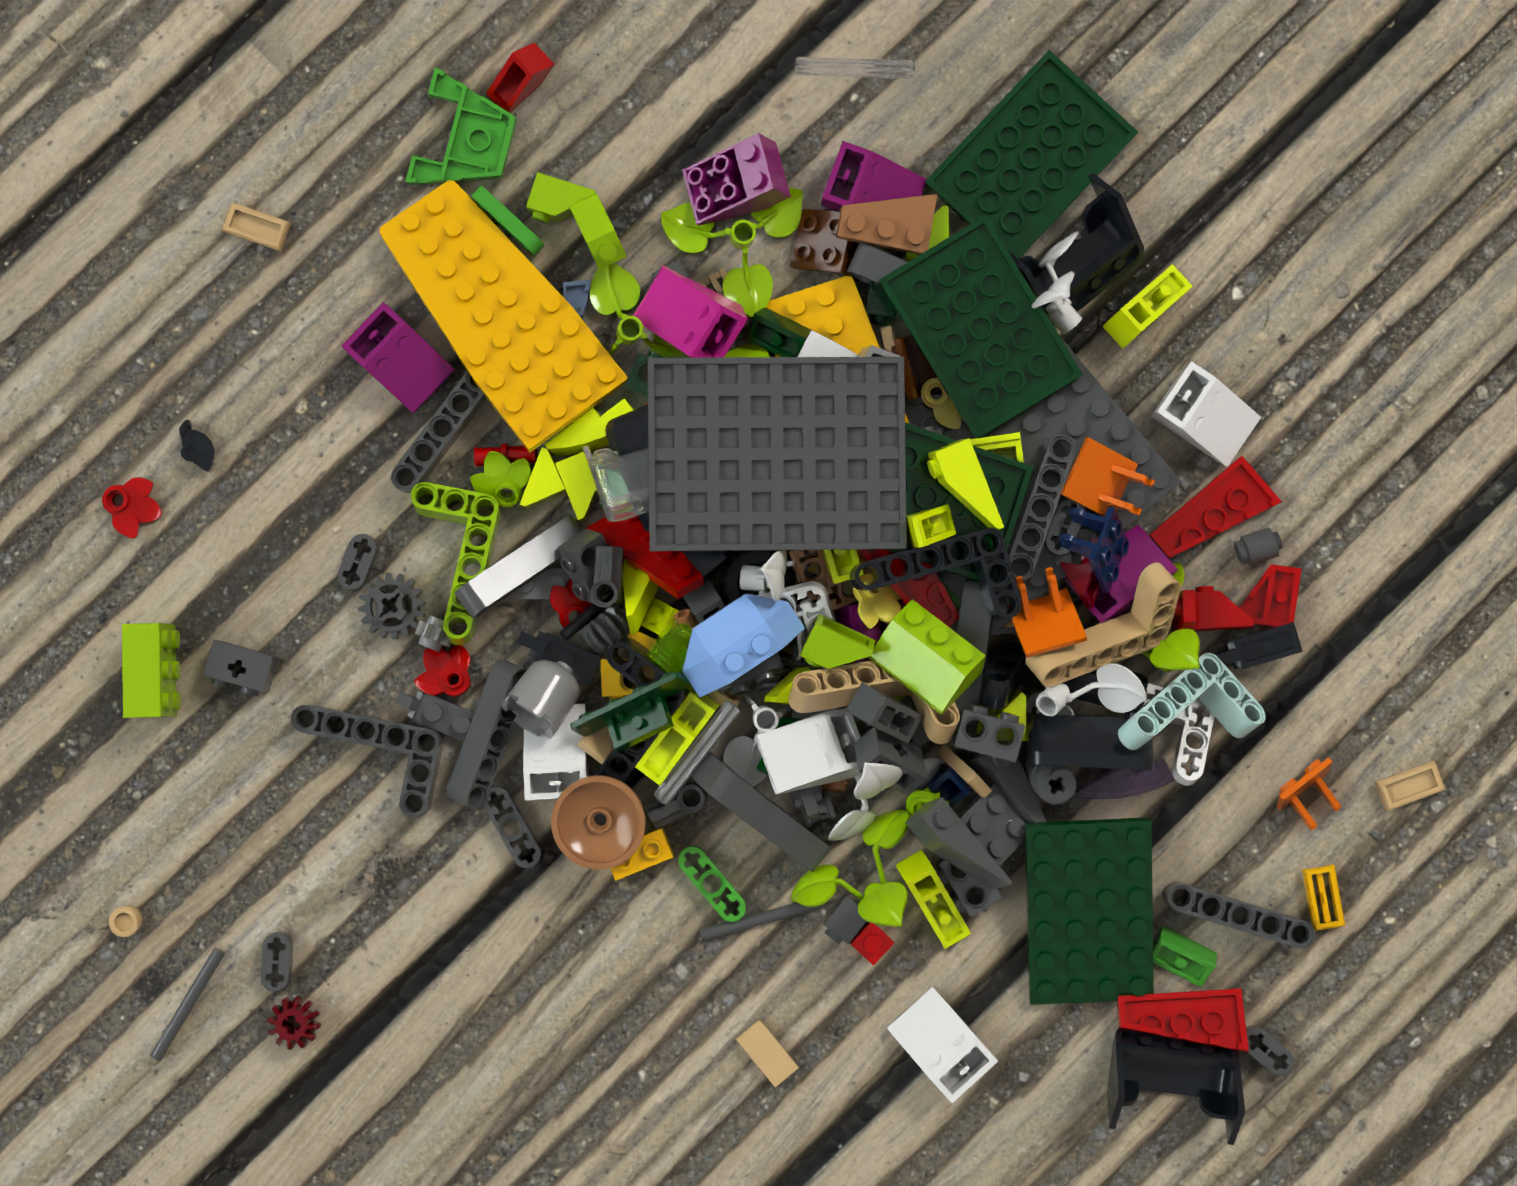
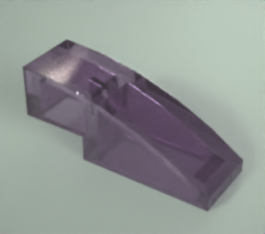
M1157 758L1154 760V770L1112 769L1077 788L1074 795L1075 797L1086 799H1119L1156 790L1175 781L1165 759Z

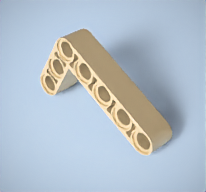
M1156 562L1148 565L1139 576L1130 613L1084 629L1087 636V641L1027 657L1025 660L1026 665L1045 687H1052L1095 671L1103 665L1113 664L1157 647L1162 640H1166L1168 637L1181 589L1180 583L1161 563Z
M873 661L842 665L831 669L824 668L806 671L794 677L788 701L790 707L799 713H810L849 706L854 694L863 682L893 698L911 695L917 712L924 716L921 722L926 735L934 743H949L954 736L960 719L955 702L941 715Z

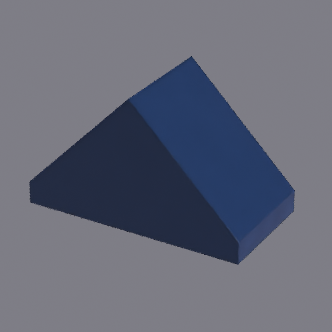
M949 766L944 768L924 788L929 787L933 794L940 792V797L945 801H949L948 805L951 808L973 790Z

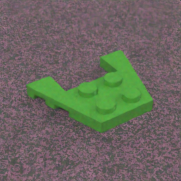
M434 68L428 92L429 97L458 104L444 161L438 162L412 155L405 182L408 185L445 183L448 180L460 182L503 178L517 118L487 98L470 90L460 81L454 80L444 71Z

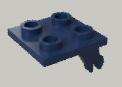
M1108 507L1105 517L1087 513L1080 508H1072L1069 513L1072 516V521L1098 531L1101 535L1098 543H1092L1077 539L1070 534H1061L1059 541L1062 542L1061 546L1088 557L1102 592L1109 593L1112 583L1118 579L1121 559L1127 555L1129 550V539L1125 536L1122 522L1119 520L1114 507Z

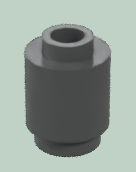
M1269 527L1241 536L1240 540L1234 542L1235 553L1241 565L1247 563L1254 565L1278 557L1279 550L1283 548L1278 532H1272Z

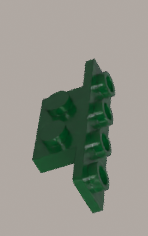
M679 672L663 674L658 681L650 685L639 686L631 694L623 698L608 701L605 707L581 714L578 720L570 723L571 730L582 736H588L608 727L614 749L621 752L673 727L665 698L690 687L691 684L687 677Z

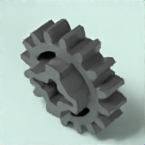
M386 573L384 581L379 576H375L374 581L376 585L366 584L364 587L368 594L359 595V598L365 601V606L358 607V611L366 612L367 615L361 622L364 624L372 623L369 628L371 633L380 629L381 638H386L388 633L391 632L392 639H398L400 631L405 636H409L410 630L408 627L416 628L418 625L416 618L425 617V614L419 611L420 606L426 605V601L418 600V596L423 593L422 589H412L415 584L413 579L404 583L403 574H398L396 580H394L392 573ZM387 586H399L393 593H386L381 590ZM409 597L412 602L411 613L407 610L406 603ZM373 600L377 602L378 609L375 615L373 613ZM388 600H397L395 606L398 610L396 612H387L389 606L386 604ZM391 619H398L403 622L394 627L385 626Z

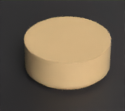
M133 906L119 907L109 917V927L119 937L132 936L142 926V915Z

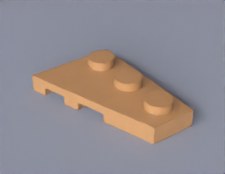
M938 194L843 205L840 209L835 238L920 255L927 251L929 247Z

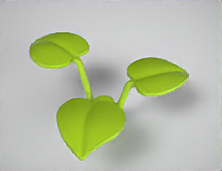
M789 188L791 198L767 209L750 213L753 219L759 222L758 224L751 223L748 220H739L734 223L732 229L726 228L714 233L711 230L715 222L700 226L696 225L691 202L663 211L661 213V222L664 232L672 244L683 252L700 253L706 249L708 238L714 239L726 235L730 236L731 244L735 248L742 250L743 268H733L726 274L722 285L724 297L740 304L745 314L753 318L754 313L767 307L773 291L772 276L769 270L762 264L748 267V248L754 241L756 230L762 227L766 234L773 238H785L794 233L801 220L802 190Z
M616 263L600 270L599 268L597 269L590 286L591 304L599 314L607 316L616 311L617 316L621 319L616 330L618 339L608 351L611 357L622 343L633 345L641 339L647 346L652 347L647 358H691L655 333L653 335V342L647 338V334L643 333L642 322L635 316H628L622 313V311L633 309L640 298V286L630 272Z
M1173 563L1179 570L1173 577L1182 587L1185 576L1184 568L1180 563ZM1192 629L1174 631L1170 635L1168 634L1166 640H1162L1160 645L1141 653L1147 660L1151 661L1153 666L1161 669L1163 672L1200 668V640L1197 633Z
M900 809L882 813L876 816L874 821L863 831V841L866 845L873 846L872 850L880 884L872 883L868 885L863 895L843 879H837L839 870L836 866L820 865L814 872L809 870L800 878L794 887L791 900L805 907L820 906L833 897L837 889L836 886H842L860 899L858 913L862 919L877 925L902 927L903 912L908 897L907 890L899 882L887 883L879 850L880 847L884 849L893 848L902 840L908 828L905 822L910 818L909 812Z

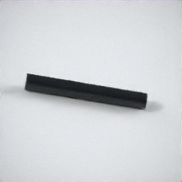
M614 593L608 596L603 601H605L606 603L611 601L614 596ZM592 604L559 632L564 640L568 641L606 608Z

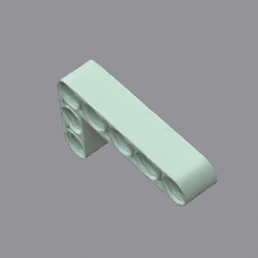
M1205 653L1199 657V669L1181 672L1119 728L1118 736L1126 748L1137 750L1164 729L1196 698H1199L1224 728L1236 738L1247 736L1264 723L1266 715L1262 706L1216 655Z

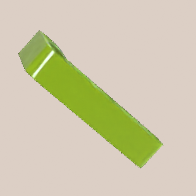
M421 482L414 486L411 491V500L419 515L466 525L443 626L451 643L465 645L474 636L478 617L473 619L464 606L458 603V598L454 593L465 583L490 567L501 519L500 508L497 500L489 494ZM430 494L434 497L430 504L421 505L418 503L422 495ZM460 500L464 503L460 510L452 511L448 509L452 501ZM484 506H490L494 509L493 513L488 517H482L478 514L479 510ZM477 535L487 537L486 543L481 546H475L471 541ZM470 564H477L481 569L476 575L469 576L464 573L466 567ZM456 623H464L467 625V629L461 635H454L451 633L452 626Z

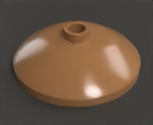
M593 775L573 782L560 794L552 811L551 827L557 846L568 859L582 867L601 870L622 864L636 852L645 833L646 818L639 797L627 784L610 776ZM597 814H604L606 822L603 824L598 823L595 818Z

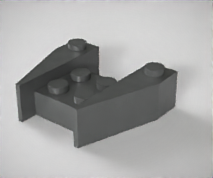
M975 752L965 763L978 774L992 791L985 798H981L976 794L957 814L942 797L926 802L905 824L926 848L993 890L1009 886L1012 883L1000 866L1025 840V823L1046 822V819L1018 758L1016 762Z

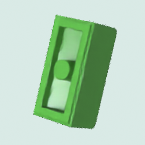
M1162 926L1153 943L1154 964L1199 987L1203 986L1216 967V952L1166 926Z

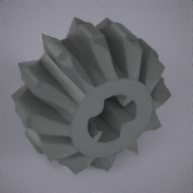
M621 605L615 608H606L582 629L581 634L590 648L592 647L597 653L603 652L629 631L626 609Z

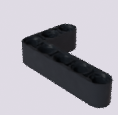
M993 528L983 529L939 541L925 547L913 548L855 565L850 572L852 586L860 591H868L974 562L989 615L996 619L1012 618L1019 613L1021 608V599L1004 537L998 530ZM984 535L989 536L993 541V547L990 552L985 551L981 546V539ZM954 543L959 544L963 549V556L960 560L954 559L951 555V546ZM924 551L929 552L933 557V565L929 569L925 568L920 561L921 554ZM894 559L899 560L903 565V573L899 577L894 576L890 570V564ZM993 565L997 566L1001 571V578L997 583L993 582L989 576L990 568ZM864 567L869 568L873 573V581L869 585L864 584L860 580L859 574ZM1001 596L1006 597L1009 601V609L1006 613H1002L997 606L998 599Z
M629 637L618 640L607 651V661L610 666L638 687L650 685L658 681L663 674L678 672L639 642ZM619 647H624L629 651V660L621 659L618 654ZM644 665L650 666L654 670V679H649L644 675ZM691 686L681 690L680 697L669 696L665 698L671 717L690 693ZM659 733L646 739L644 746L635 744L621 752L613 749L595 775L610 776L626 783L635 771V766ZM616 757L625 759L628 769L619 768L616 764Z
M1002 643L985 669L980 695V703L990 709L1005 708L1019 685L1042 691L1046 689L1026 665V656L1020 643ZM1097 670L1063 683L1068 686L1070 693H1073L1093 682H1098ZM1133 672L1141 681L1145 692H1147L1148 678L1143 674ZM1094 688L1075 698L1104 706L1098 697L1099 688ZM1144 702L1129 712H1138L1144 706Z

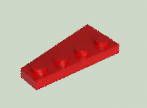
M1240 456L1148 536L1169 559L1282 501L1246 459Z
M619 509L585 528L602 533L607 546L625 548L624 558L631 567L636 570L639 568L645 572L651 581L677 599L704 585L703 576L682 551L650 552L649 533L643 528L637 512Z
M883 549L857 550L866 561L895 554ZM894 559L890 564L892 574L899 577L903 573V565L897 559ZM922 563L925 568L929 569L931 565ZM936 572L888 585L905 605L913 599L948 627H951L959 619V614Z
M1241 988L1145 994L1143 996H1117L1120 1029L1242 1052L1249 1051Z

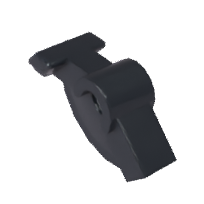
M185 420L179 427L183 446L181 456L184 460L193 462L206 472H209L214 465L215 449L212 441L204 433L192 430V422Z

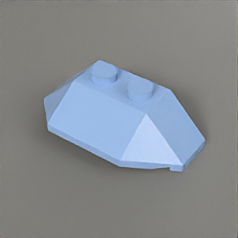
M745 593L692 628L682 671L698 696L702 697L730 684L783 649L805 627L788 601H774L772 598Z

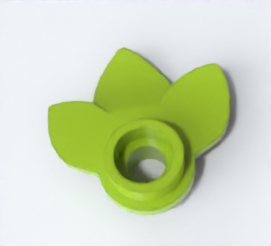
M491 451L484 460V473L474 474L470 477V480L476 492L493 496L497 500L498 505L502 507H512L522 498V488L528 484L531 476L530 465L525 458L511 463L502 453ZM502 489H511L512 492L504 493Z

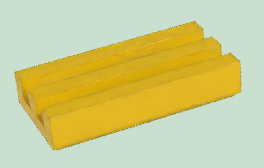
M1329 864L1302 869L1310 919L1314 930L1318 931L1345 926L1335 865ZM1322 873H1327L1336 921H1331ZM1312 875H1315L1324 923H1320Z

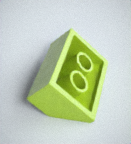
M912 599L891 620L869 658L942 715L982 674L986 655Z

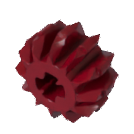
M296 996L293 1003L286 997L282 999V1006L276 1004L272 1007V1011L276 1016L268 1017L267 1022L276 1027L269 1030L268 1033L269 1035L279 1034V1038L276 1040L277 1045H281L287 1040L286 1046L288 1050H292L296 1043L302 1049L307 1046V1040L313 1041L316 1039L317 1036L313 1030L320 1029L321 1023L313 1021V1019L319 1016L320 1012L319 1010H315L312 1013L309 1011L313 1004L311 1000L302 1006L301 996ZM294 1016L295 1022L300 1023V1026L296 1029H293V1024L288 1022Z

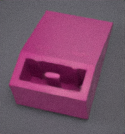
M664 265L633 314L642 322L643 326L691 358L725 357L748 320L740 304Z

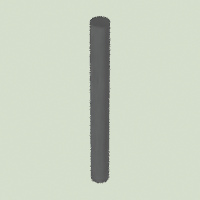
M796 902L742 917L735 922L727 921L699 930L702 941L821 909V905L805 907Z
M214 947L150 1054L151 1057L158 1061L162 1060L225 955L224 951Z

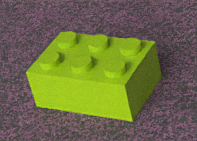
M165 623L122 624L123 718L177 716V710L181 708V695L176 689V679H180L181 667L179 661H176V649L180 647V634L178 630H175V625Z

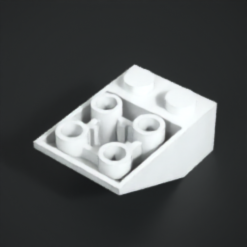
M1192 361L1183 368L1151 415L1153 419L1226 468L1261 419V416L1221 381Z
M574 704L551 739L547 738V733L542 732L538 737L524 729L523 774L525 800L558 799L560 794L570 784L589 776L588 754L577 746L584 736L572 731L570 723L578 720L581 714L586 713V704Z
M847 708L824 712L755 736L775 795L854 778L860 773L858 771L855 742L861 737L853 715L846 710Z
M933 987L926 991L887 1027L889 1032L951 1103L955 1102L998 1062L995 1055Z

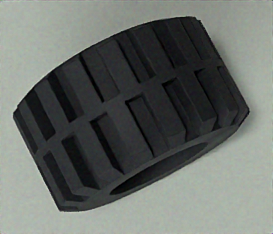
M738 551L729 557L721 569L718 582L719 593L725 606L742 596L739 590L742 566H763L776 551ZM791 567L786 569L784 588L796 585L795 574Z

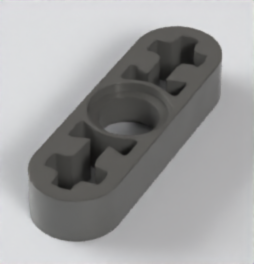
M501 786L492 787L483 805L516 864L522 868L535 866L542 857V849L510 792ZM493 792L497 795L503 794L505 799L502 801V805L505 811L511 806L514 813L506 814L498 820L496 815L502 812L497 805H490L489 801L493 799L491 794ZM509 818H515L521 824V830L516 836H510L504 831V823ZM525 833L529 837V839L523 841L528 849L533 847L536 852L532 855V862L528 859L522 860L520 858V854L523 853L520 844L513 847L511 841L522 838Z

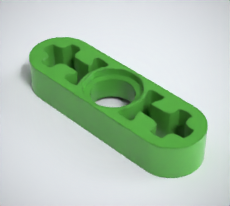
M482 185L470 196L480 208L531 255L535 257L545 246L528 227Z
M694 845L685 847L678 859L679 866L724 920L729 922L740 920L746 911V903L743 897L703 849ZM688 852L692 855L698 853L701 856L698 859V863L702 868L706 864H709L711 869L704 871L698 880L694 877V874L699 872L694 865L689 867L685 865L687 860L685 854ZM716 875L720 878L721 887L718 891L709 892L704 888L703 881L706 876ZM726 887L731 891L726 894V897L731 902L737 900L740 903L737 907L739 913L736 915L733 912L725 913L724 910L727 905L722 899H720L719 903H716L713 899L720 896Z

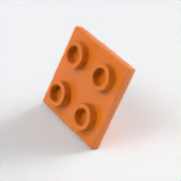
M1086 437L1060 494L1105 517L1108 507H1114L1116 512L1117 510H1122L1140 516L1141 508L1134 507L1133 504L1121 501L1120 499L1129 481L1153 487L1155 480L1148 479L1146 475L1136 473L1135 470L1138 466L1136 462Z
M1052 567L1045 568L1049 595L1028 601L1022 575L1015 577L1021 599V608L1019 613L1012 617L1011 620L1026 658L1087 641L1086 633L1068 589L1058 590L1056 575H1053Z
M1329 757L1323 762L1319 759L1315 760L1304 770L1305 774L1299 781L1293 778L1279 789L1281 792L1278 794L1279 799L1276 807L1281 811L1291 804L1311 831L1317 827V824L1297 796L1314 784L1335 812L1341 809L1342 806L1322 780V778L1329 774L1333 763Z

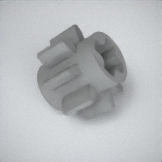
M429 615L427 622L419 620L414 634L421 636L418 644L440 652L442 645L450 647L451 642L448 640L443 628L444 621Z

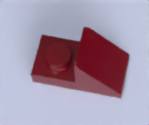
M1091 538L1090 542L1098 543L1099 539ZM1082 555V565L1060 562V566L1086 608L1093 609L1100 585L1088 557Z

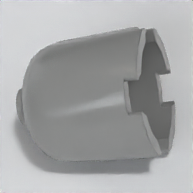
M549 660L534 662L502 701L503 710L508 711L511 709L517 715L513 721L526 731L538 737L544 732L547 733V738L551 739L579 697V684L572 674L573 670L562 661L557 663Z

